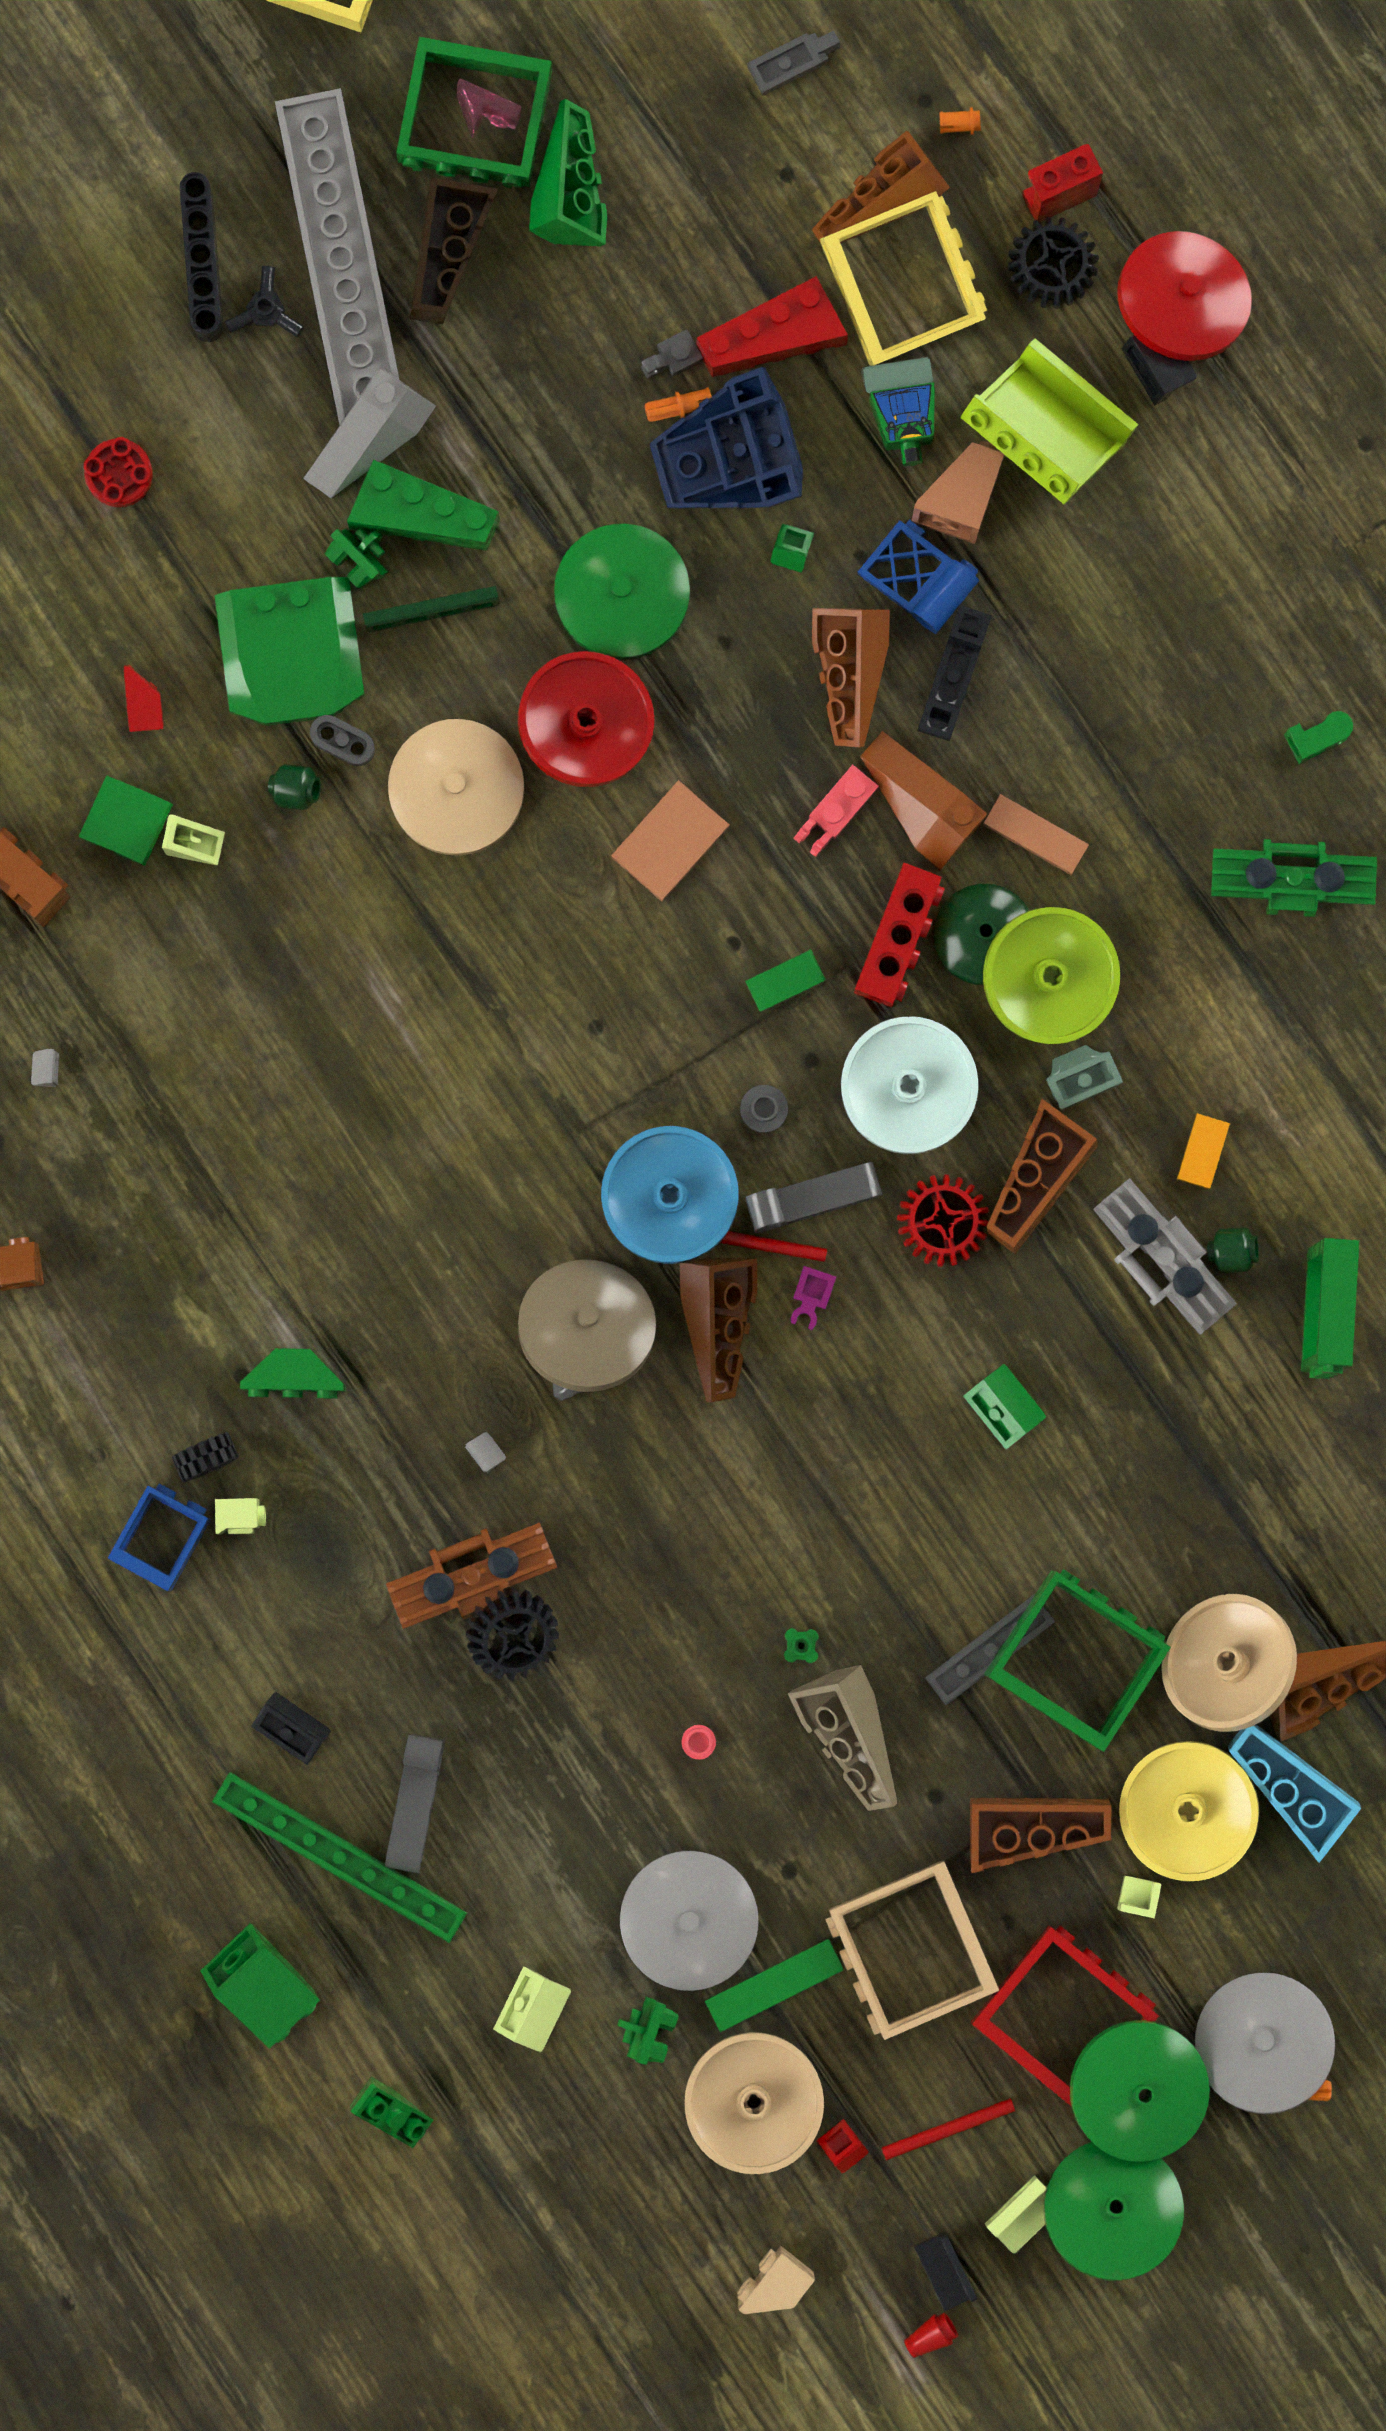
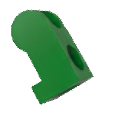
M1335 711L1330 713L1322 723L1306 731L1303 730L1300 723L1290 727L1284 733V736L1298 764H1301L1346 741L1353 731V721L1345 712Z

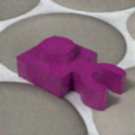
M806 1266L803 1267L793 1297L794 1300L800 1301L802 1304L801 1307L792 1313L791 1324L795 1325L798 1316L806 1314L810 1318L808 1330L812 1331L817 1323V1316L814 1312L815 1308L826 1309L836 1276Z

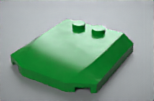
M325 577L235 589L214 595L230 714L254 720L256 723L265 726L314 720L323 715L336 716L357 699L360 700L365 696L351 586L348 577Z

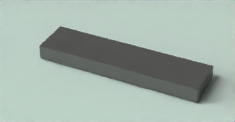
M1035 1594L925 1677L926 1681L945 1705L949 1704L985 1676L984 1673ZM1044 1606L1013 1654L1055 1622Z

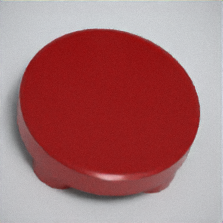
M117 437L102 442L91 451L84 462V477L88 489L98 501L111 507L133 505L146 495L151 486L153 470L149 457L139 445L127 438Z

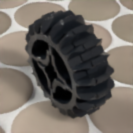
M1049 216L1046 218L1045 227H1042L1041 223L1035 220L1032 224L1033 231L1027 227L1022 228L1021 234L1023 238L1015 237L1013 240V245L1017 249H1010L1008 257L1015 260L1008 263L1007 266L1008 271L1016 272L1011 276V283L1018 284L1022 282L1017 292L1019 295L1025 294L1027 291L1031 292L1028 297V302L1033 303L1036 297L1042 298L1040 303L1042 308H1046L1048 300H1053L1054 308L1058 309L1060 308L1061 299H1064L1065 303L1070 306L1074 301L1072 293L1077 298L1082 299L1085 295L1082 287L1091 289L1093 281L1090 277L1097 276L1098 268L1093 265L1098 263L1099 256L1091 253L1096 245L1094 242L1084 243L1089 233L1082 231L1077 235L1078 224L1076 222L1072 223L1070 228H1066V219L1064 217L1060 218L1058 225H1053V219ZM1051 239L1063 241L1070 246L1058 248ZM1039 243L1041 258L1034 261L1033 266L1027 268L1026 254L1035 244ZM1048 257L1054 258V261L1056 259L1059 260L1058 269L1052 268V264L1050 267L1047 266ZM1079 258L1080 272L1068 283L1065 268L1071 265L1073 260ZM1048 278L1053 282L1054 286L1044 285L1036 279Z
M511 1588L508 1596H505L503 1591L498 1590V1599L492 1601L490 1597H485L487 1606L485 1608L475 1606V1612L478 1617L468 1618V1623L472 1628L466 1630V1637L470 1641L467 1643V1649L473 1654L472 1659L475 1664L481 1665L483 1672L487 1674L492 1672L494 1677L499 1680L506 1674L507 1678L513 1681L516 1673H520L523 1678L527 1679L528 1669L532 1668L534 1671L539 1672L538 1663L540 1661L549 1663L550 1658L546 1652L556 1651V1645L553 1640L559 1638V1633L555 1628L558 1626V1621L552 1615L553 1610L548 1604H544L540 1596L535 1595L532 1597L530 1591L526 1589L520 1596L514 1588ZM536 1620V1634L531 1641L528 1635L532 1630V1623ZM494 1628L496 1630V1636L492 1640L494 1644L488 1649V1637L490 1631Z

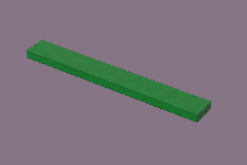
M232 1772L228 1773L212 1801L214 1804L448 1943L451 1942L468 1913L399 1871L385 1867L384 1862Z

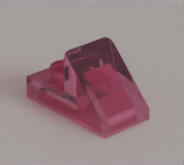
M459 79L456 97L472 138H474L484 116L497 127L516 129L521 118L522 106L468 81Z

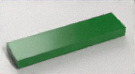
M828 1938L706 1999L705 2003L719 2031L722 2032L844 1969Z

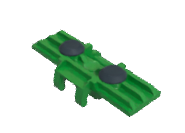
M1263 839L1262 851L1214 848L1211 896L1268 899L1266 915H1277L1279 910L1304 911V917H1315L1318 902L1375 905L1377 857L1328 855L1325 853V842H1318L1317 845L1273 843L1271 839ZM1272 856L1316 858V866L1273 865Z

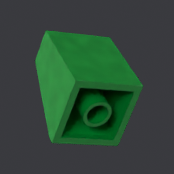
M251 1923L200 1970L213 1995L269 2049L275 2043L283 2041L289 2035L291 2028L301 2018L308 2017L320 2001L308 1982Z

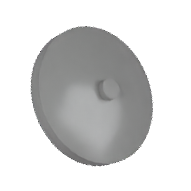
M678 1851L666 1854L650 1862L632 1880L621 1906L620 1929L624 1946L631 1960L650 1979L672 1989L684 1991L702 1990L727 1980L745 1963L757 1937L758 1910L754 1895L747 1881L728 1862L705 1852Z
M1254 1973L1230 1981L1216 1991L1209 1999L1197 2023L1195 2049L1205 2064L1210 2087L1223 2100L1247 2112L1275 2114L1300 2106L1321 2088L1333 2064L1335 2036L1327 2010L1310 1989L1284 1975Z

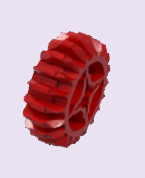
M948 1174L943 1176L942 1185H938L937 1178L934 1175L930 1176V1188H927L925 1183L920 1180L917 1182V1187L921 1192L919 1195L911 1189L906 1193L913 1200V1203L911 1204L906 1201H901L900 1207L909 1212L908 1214H899L897 1216V1221L907 1222L908 1226L899 1228L898 1233L899 1235L910 1233L911 1236L904 1241L903 1245L904 1247H909L915 1243L918 1246L912 1253V1256L915 1258L919 1256L922 1250L926 1252L927 1255L924 1258V1263L927 1265L931 1262L932 1256H938V1267H943L944 1257H949L951 1266H956V1254L959 1253L964 1261L969 1260L970 1256L966 1250L967 1247L974 1252L980 1250V1246L973 1241L974 1238L983 1241L987 1238V1235L984 1232L978 1231V1228L987 1227L989 1221L979 1220V1216L987 1214L989 1209L988 1207L978 1209L976 1207V1204L980 1203L984 1197L982 1194L977 1195L973 1199L969 1196L975 1188L972 1184L965 1191L961 1190L960 1186L963 1179L960 1177L957 1178L954 1186L949 1185L950 1177ZM942 1193L959 1198L968 1209L958 1211L949 1209ZM932 1196L933 1215L923 1219V1221L915 1222L917 1207L923 1200ZM939 1205L945 1217L955 1218L953 1223L948 1224L950 1227L947 1230L948 1237L942 1225H926L933 1223L934 1218L938 1219ZM971 1219V1230L968 1237L961 1244L955 1246L953 1240L954 1226ZM918 1232H937L945 1248L931 1246L921 1238Z

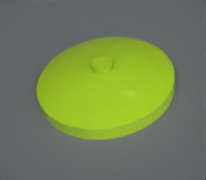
M1037 908L1012 919L993 939L984 962V990L989 1005L996 1017L1016 1035L1037 1043H1067L1092 1032L1104 1021L1111 1011L1120 985L1119 960L1108 935L1089 917L1067 908Z

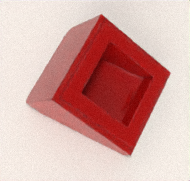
M844 2119L816 2140L841 2173H845L869 2153Z

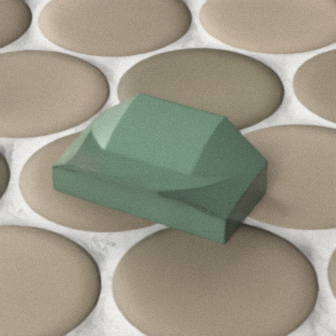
M1087 1045L1052 1059L1051 1074L1046 1079L1059 1111L1082 1103L1123 1083L1110 1052L1100 1053Z

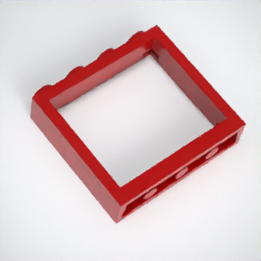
M1048 1925L998 1987L999 1991L992 1994L971 2020V2024L1071 2106L1070 2086L990 2021V2018L1050 1944L1054 1942L1143 2016L1140 2020L1155 2022L1159 2015L1152 2011L1156 2004L1142 1992L1137 1997L1126 1989L1129 1982L1114 1969L1108 1974L1100 1968L1099 1965L1103 1960L1086 1947L1083 1952L1077 1949L1072 1944L1076 1938L1060 1925L1054 1930Z

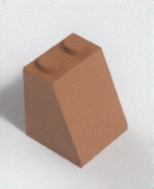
M981 441L980 444L972 442L916 501L912 522L916 525L975 544L1001 470L1004 454L989 442Z

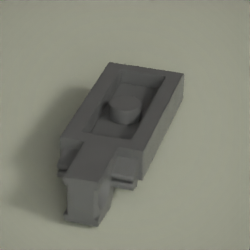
M835 31L820 38L815 33L811 35L806 33L748 62L747 68L761 95L764 96L820 68L822 64L829 61L827 55L840 48V41Z

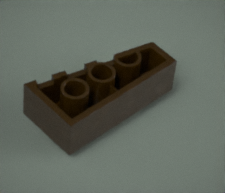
M431 177L427 192L410 319L443 325L496 197L497 188Z

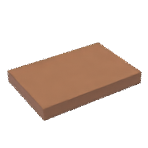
M678 780L611 855V858L663 902L729 828V824Z

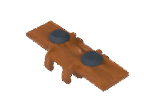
M537 1523L495 1541L491 1540L487 1528L480 1530L481 1534L438 1551L435 1548L429 1550L434 1565L386 1583L402 1628L405 1629L457 1607L463 1620L473 1616L472 1613L475 1612V1606L482 1608L487 1606L485 1597H490L494 1601L498 1599V1590L504 1593L503 1589L557 1568L541 1524ZM486 1547L489 1558L449 1574L445 1573L443 1563Z

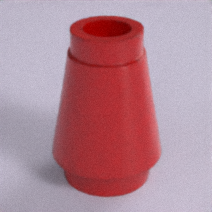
M944 2312L939 2316L937 2314L931 2316L908 2338L904 2339V2343L911 2356L916 2358L919 2355L921 2356L952 2345V2340L958 2337V2333L952 2320Z

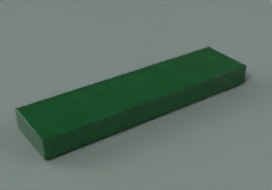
M492 586L363 613L367 632L370 633L498 606L500 603L497 588Z

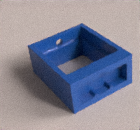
M159 1483L156 1489L151 1486L146 1487L108 1559L171 1592L211 1519L204 1516L207 1511L206 1508L191 1500H188L186 1505L174 1499L177 1494L176 1492ZM154 1499L197 1522L169 1575L126 1552L128 1545Z

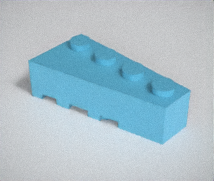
M1255 1724L1254 1726L1239 1730L1228 1745L1229 1752L1320 1863L1361 1810L1360 1803Z

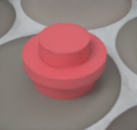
M694 1725L685 1731L682 1737V1748L689 1757L700 1760L709 1757L716 1747V1738L711 1729L704 1725Z

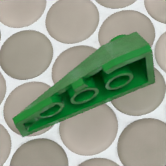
M563 99L560 102L532 196L529 231L552 244L601 247L606 243L607 210L606 204L600 203L597 186L602 184L600 173H595L592 154L596 152L590 113L567 99Z

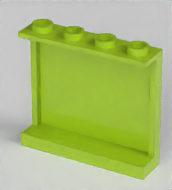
M1036 338L1028 344L1020 358L980 396L976 394L960 417L1064 505L1125 445L1138 426L1134 420Z

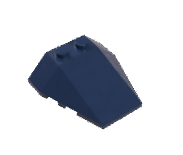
M760 367L731 378L711 398L703 400L699 407L685 418L682 417L649 443L667 508H771L802 496L803 466L787 410L765 367Z

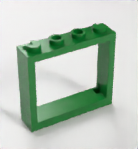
M419 37L396 151L398 163L403 164L402 166L411 167L413 171H422V168L436 170L437 174L445 177H455L456 174L469 176L471 181L478 183H488L489 180L502 182L504 187L512 189V186L520 188L522 186L530 187L552 76V61ZM426 61L537 82L521 166L410 146Z
M1324 1238L1308 1248L1301 1372H1310L1309 1378L1330 1379L1343 1374V1370L1353 1365L1360 1240Z
M1064 1569L1060 1574L1051 1570L984 1675L1096 1749L1104 1752L1171 1647L1163 1642L1166 1636L1151 1626L1144 1630L1135 1624L1137 1617L1126 1609L1120 1607L1118 1611H1115L1106 1605L1109 1598L1093 1588L1088 1593L1077 1586L1080 1579ZM1056 1586L1151 1648L1098 1731L1003 1670Z

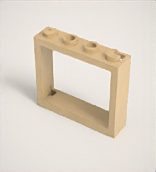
M943 1860L829 1909L831 1917L825 1919L833 1938L840 1936L845 1949L839 1951L847 1971L854 1968L859 1980L853 1983L855 1991L861 2003L866 2000L868 2001L872 2014L867 2015L869 2024L874 2035L881 2033L884 2040L999 1991ZM935 1876L980 1985L888 2024L843 1915Z

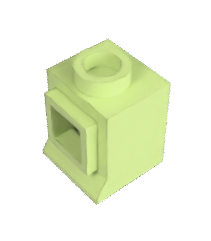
M257 1498L215 1499L216 1534L221 1535L227 1530L228 1534H254V1529L266 1526L265 1505L259 1506V1499Z

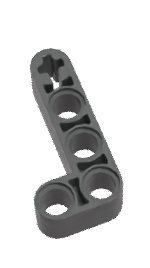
M869 1162L777 1190L773 1188L747 1196L745 1201L755 1233H760L880 1197L883 1193L874 1164Z
M415 1734L408 1735L403 1759L404 1768L385 1867L414 1873L420 1872L445 1740Z

